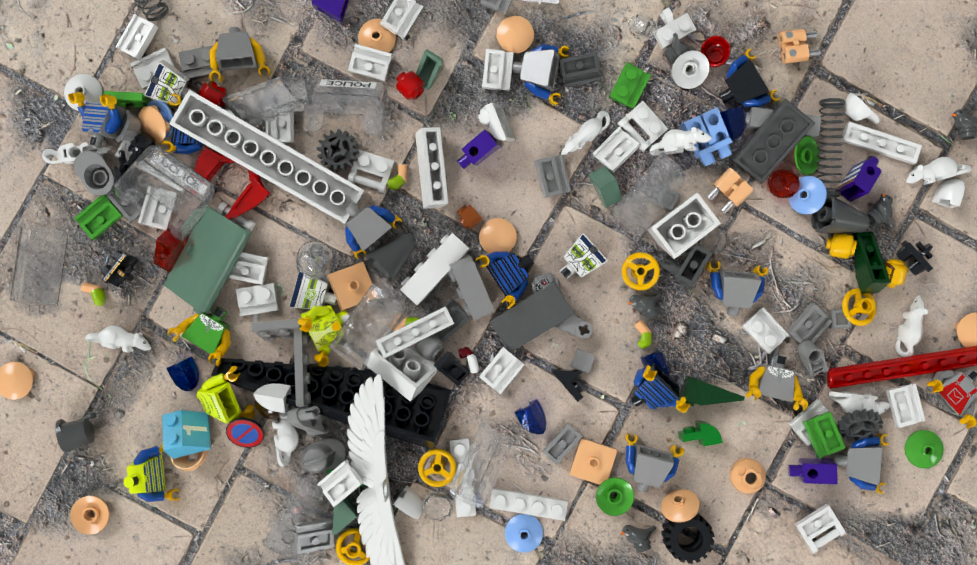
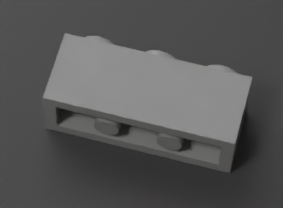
M467 256L449 264L452 271L448 273L452 282H457L459 286L456 291L459 298H464L466 302L463 307L467 316L471 315L473 320H476L494 312V307L472 257Z

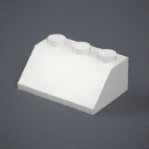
M695 193L648 228L647 231L657 244L675 259L721 223L700 195Z
M413 345L386 358H383L377 347L371 352L367 363L368 368L376 374H381L384 381L410 402L422 392L438 371L434 366L435 363L424 359L416 352Z

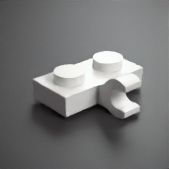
M668 7L659 14L665 26L654 31L653 35L660 48L664 49L673 43L674 33H677L680 40L695 32L696 28L688 13L674 20L673 14Z

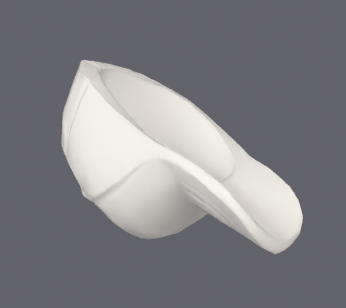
M853 93L847 96L844 104L846 115L854 121L867 118L874 124L879 123V117L860 98Z

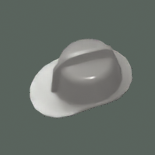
M126 110L122 125L117 133L116 141L118 143L121 140L133 141L134 137L142 133L140 131V119L131 114L129 110Z
M93 151L80 153L74 161V169L77 176L90 193L98 196L107 194L114 185L113 171L98 153Z
M333 438L324 439L304 448L301 454V463L308 472L314 474L322 473L338 467L345 459L346 450L343 443Z

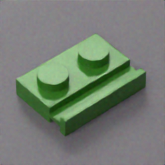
M627 62L608 98L633 110L651 74H647Z
M103 91V95L109 94L117 99L115 105L121 108H126L127 105L133 106L136 109H142L153 100L143 95V93Z
M102 195L74 219L92 240H96L122 218L123 215L106 195Z
M827 411L807 421H802L817 458L821 459L823 456L846 448L831 412Z

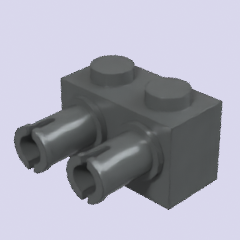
M697 244L679 255L685 259L683 264L680 265L665 257L664 262L660 266L674 274L677 283L690 290L694 289L712 258V252Z

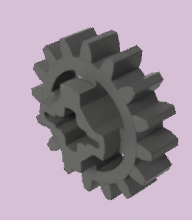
M337 129L336 133L330 130L329 136L324 134L325 140L318 141L322 146L317 147V150L321 152L317 156L319 159H323L321 163L324 166L327 165L329 170H332L334 167L336 172H339L340 167L346 171V165L352 167L351 161L358 160L354 155L359 154V151L355 149L359 145L357 142H353L355 138L352 135L349 136L347 131H344L342 134L340 129Z
M866 409L862 411L855 410L853 413L848 412V416H842V420H839L837 425L843 438L847 437V440L852 438L855 440L868 438V436H873V433H879L878 429H883L881 415H879V412H874L873 409L868 412Z

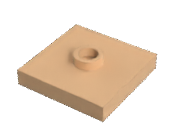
M364 262L327 275L341 311L377 298Z
M581 438L569 475L600 485L603 481L609 479L618 450Z

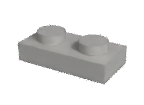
M567 423L542 452L557 465L583 436Z

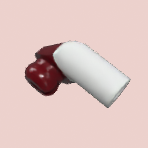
M469 347L460 348L458 350L461 359L467 357L470 372H479L477 357Z

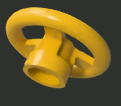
M637 252L631 254L622 265L623 280L632 289L647 290L654 286L659 279V264L648 253ZM637 258H645L651 263L644 266L642 264H634L632 261ZM628 267L631 269L632 276L637 279V284L629 279L627 274ZM638 268L643 270L642 275L637 273ZM654 268V275L651 281L643 284L647 271Z
M854 288L845 294L842 301V310L850 323L857 326H865L875 318L877 311L876 302L870 293L862 294L866 297L862 299L860 289ZM854 295L855 303L853 308L849 310L848 302L851 296ZM857 313L868 315L864 320H857L853 316Z
M443 449L427 451L420 458L418 464V472L421 479L432 487H442L450 483L457 469L454 457ZM436 454L435 459L430 464V468L424 470L425 461L430 456ZM442 455L445 456L450 462V473L445 470L446 464L445 461L441 459ZM439 464L441 469L436 470L434 465ZM435 473L441 474L446 479L433 481L427 476Z
M359 528L348 529L337 539V555L346 565H363L370 560V556L366 557V553L362 550L359 543L362 535L359 532ZM355 534L354 541L342 547L343 540L347 536ZM351 546H356L357 550H352ZM344 553H346V555H347L349 558L354 559V558H357V557L359 556L361 559H360V560H357V561L350 560V559H348V558L345 557Z

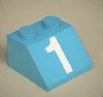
M179 410L162 415L163 451L171 458L175 459L211 449L210 424L207 413Z

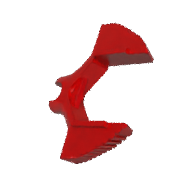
M205 146V150L203 149V152L198 156L199 159L196 161L193 173L195 177L208 185L224 163L236 162ZM249 169L247 170L251 183L248 184L232 205L231 210L225 216L228 219L236 218L248 212L272 195L262 184L260 176ZM193 188L191 189V193L194 196L199 194V192H197Z

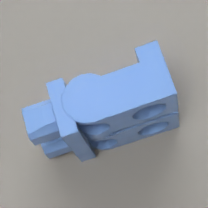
M718 107L679 125L683 131H691L692 127H696L712 137L707 143L698 142L694 145L697 148L696 151H693L695 158H700L705 167L716 162L712 154L715 150L718 151L721 159L732 155L729 144L733 142L729 138Z

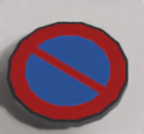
M244 417L235 418L226 427L228 439L239 447H256L264 440L265 432L263 427L252 419Z

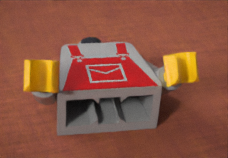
M969 369L965 374L953 370L936 372L932 380L927 382L926 388L950 414L962 416L963 418L959 422L961 424L967 423V429L977 425V421L973 416L977 400V388L972 384L977 380V373L972 369Z

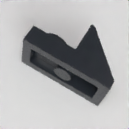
M448 351L434 364L438 371L457 386L471 373Z
M553 369L551 371L577 402L583 398L580 394L583 391L576 382L571 383L582 373L581 370Z

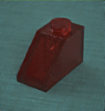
M173 226L165 230L157 238L153 264L170 273L187 242L188 235Z

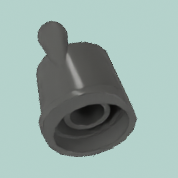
M90 413L79 420L66 422L62 419L57 420L55 425L56 437L63 452L67 453L94 442V429L88 419L97 417L96 413Z

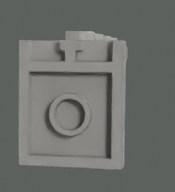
M298 319L252 323V331L265 341H273L275 337H283V339L294 338L296 406L308 408V404L311 403V395L307 389V384H310L309 372L307 373V365L310 363L309 354L306 353V346L309 345L308 332L299 329L302 325L298 324Z

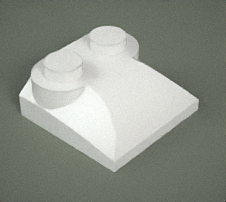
M492 102L480 109L478 117L481 124L486 125L495 138L502 141H516L502 105Z

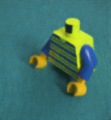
M163 443L161 447L155 446L140 451L134 462L127 466V477L124 479L125 487L129 488L131 494L137 493V496L146 502L164 501V499L177 501L180 499L172 497L174 491H180L178 489H170L167 493H164L166 485L162 454H160L164 452Z

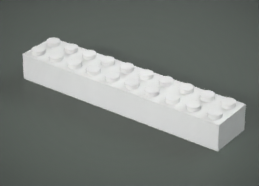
M188 90L169 123L176 129L345 225L351 217L345 208L352 202L358 205L365 193L360 187L191 90Z

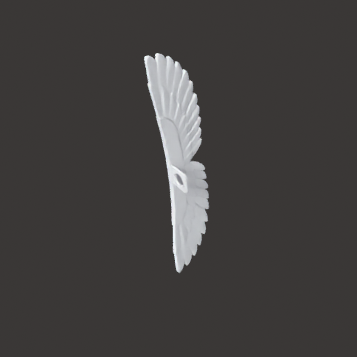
M377 374L374 381L372 377H369L365 385L362 384L360 386L359 394L355 393L354 403L350 404L351 415L348 416V423L350 425V428L347 429L348 447L351 450L349 451V456L352 459L350 464L364 481L363 484L368 486L360 493L356 503H359L357 513H360L358 524L361 523L359 532L362 534V545L366 544V557L370 556L371 565H405L390 497L386 460L385 397L382 375Z

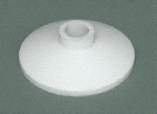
M695 50L681 54L672 67L673 80L678 86L685 89L699 86L705 81L709 73L707 57ZM691 65V68L686 71L687 66Z
M78 74L67 82L64 96L71 108L79 111L77 108L78 104H72L68 100V94L79 92L81 88L85 96L84 104L86 101L100 102L103 89L95 77L88 74Z

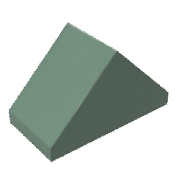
M428 49L425 50L416 74L423 80L424 88L427 90L432 87L443 70V59Z
M605 166L588 174L605 208L623 199L617 180Z
M347 497L334 507L332 535L338 534L359 514L356 507Z

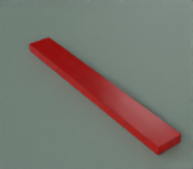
M977 346L831 368L827 372V386L832 389L977 366Z

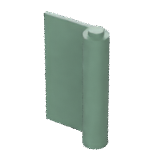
M206 205L164 286L194 307L193 311L196 313L209 314L252 231L231 221Z

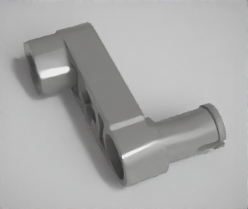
M317 406L290 409L287 413L288 422L294 425V427L305 430L309 436L328 433L331 428L329 418L319 414L320 410Z

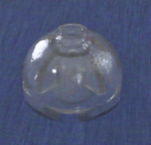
M312 240L299 248L295 264L297 270L305 274L306 278L318 280L327 277V274L333 271L335 256L328 244L323 241Z

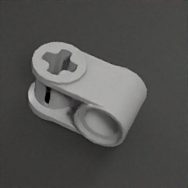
M572 315L554 326L583 339L590 337L593 332L591 324L578 318L576 315ZM584 325H586L588 333H583V335H581L579 326L583 327Z
M809 340L799 345L798 352L802 368L809 379L814 378L816 374L829 371L824 352L817 345Z

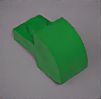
M695 421L696 428L689 426L684 427L683 431H678L679 439L682 442L699 440V444L702 446L723 443L720 432L714 426L704 421Z

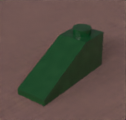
M873 232L855 233L854 240L857 241L855 249V277L861 294L879 293L891 281Z
M689 376L685 377L679 393V397H685V403L690 404L692 407H694V404L701 406L744 401L745 398L739 394Z

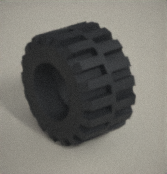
M699 513L686 522H672L666 518L667 524L663 523L662 525L664 531H661V535L664 538L662 540L675 559L678 558L683 563L686 560L688 564H693V560L698 563L701 557L704 559L708 557L706 553H711L712 548L710 545H714L715 541L712 537L715 536L711 530V525ZM695 527L697 529V536L692 543L687 545L678 543L679 533L684 528Z

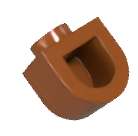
M464 205L457 211L461 217L459 221L466 229L468 227L473 229L483 220L471 205L468 207Z

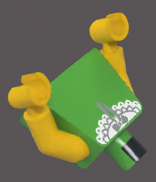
M217 306L213 314L197 313L182 321L176 328H170L167 336L171 333L177 334L173 338L175 342L178 341L180 333L183 334L181 337L210 353L208 357L209 363L215 358L218 359L216 366H219L221 364V357L225 355L231 346L230 325L222 321L227 311Z

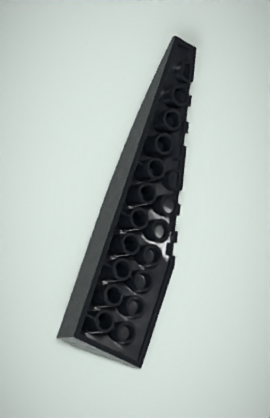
M221 358V364L219 366L215 365L212 377L221 373L226 374L232 366H236L237 369L233 374H241L236 381L226 380V382L251 392H255L258 388L272 383L290 385L291 395H287L286 404L299 408L296 406L295 363L284 364L277 361L269 363L261 360L253 362L245 361L244 359ZM318 364L307 365V373L309 372L310 384H307V389L311 395V403L308 404V408L317 406L320 410L319 414L349 424L348 416L351 415L350 404L354 403L355 393L359 394L360 386L362 384L365 385L369 377H372L374 381L377 374L371 369H362V367L347 368L335 365V367H322ZM382 379L385 397V436L434 450L451 390L428 383L422 392L410 402Z

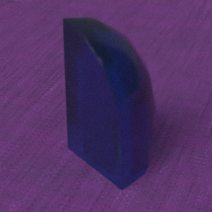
M743 106L720 112L731 140L739 138L745 130L746 118Z
M656 351L640 357L644 368L647 365L651 366L655 362L670 376L662 352Z
M193 357L167 367L171 379L181 390L192 391L197 386L199 372Z
M538 399L529 402V406L520 407L514 412L524 429L533 434H544L546 418Z

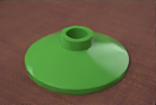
M809 136L803 137L798 142L794 153L796 166L804 175L813 174L818 167L816 162L820 159L817 157V154H819L818 145Z
M919 430L907 438L904 450L911 464L919 468H931L941 460L944 448L938 435L928 430ZM929 447V452L926 454L925 449Z
M613 477L606 479L599 485L596 491L597 505L607 515L618 516L624 514L630 509L634 501V492L631 485L622 478ZM616 492L615 497H610V494Z

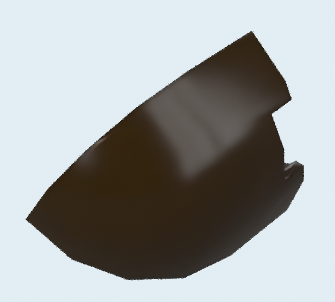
M255 400V407L260 415L268 420H277L279 412L268 410Z

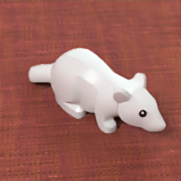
M600 111L596 118L584 122L579 130L569 137L561 151V155H566L577 149L580 150L586 142L593 141L598 134H601L610 123L609 114L606 111ZM605 117L606 124L602 128V118Z
M692 127L691 131L674 129L665 133L661 142L652 145L649 151L653 156L683 153L684 148L687 151H696L697 148L694 146L696 143H707L712 137L696 127Z
M87 142L82 143L80 146L68 143L60 146L58 151L53 149L44 150L42 157L48 164H74L76 157L82 152L93 151L103 157L110 151V148L90 146ZM50 156H54V157L57 158L58 160H57V161H51V160L49 159V157H50Z
M939 157L928 165L923 166L921 164L915 166L906 182L915 183L924 179L923 185L936 182V180L940 181L970 172L972 168L968 165L958 164L949 157Z
M920 295L914 299L910 306V311L903 312V318L906 320L903 325H899L895 349L897 354L902 357L913 356V346L919 343L923 335L922 320L923 315L928 314V310L925 309ZM901 341L906 346L907 352H903L900 349Z
M117 325L108 326L101 332L90 333L85 337L86 341L100 343L101 346L120 349L122 347V351L127 353L134 351L132 347H137L144 351L151 350L150 344L141 332L130 333Z
M830 391L828 394L831 400L840 404L845 413H853L855 410L862 411L863 409H866L868 412L873 409L874 412H879L880 415L891 407L889 403L884 401L875 402L878 396H872L871 394L860 395L853 392L840 393Z
M287 408L286 413H278L279 421H272L273 429H278V434L274 435L278 464L281 467L288 465L291 453L299 443L298 432L287 419L289 408Z

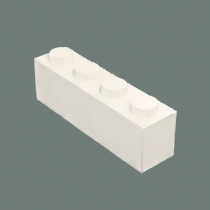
M440 127L421 128L415 133L423 209L442 208L448 204L441 130Z
M453 233L450 236L446 234L440 241L441 246L437 250L433 248L427 255L429 259L424 264L420 262L414 269L416 273L411 278L408 276L401 283L403 287L400 290L416 305H419L451 270L449 264L461 260L470 250Z

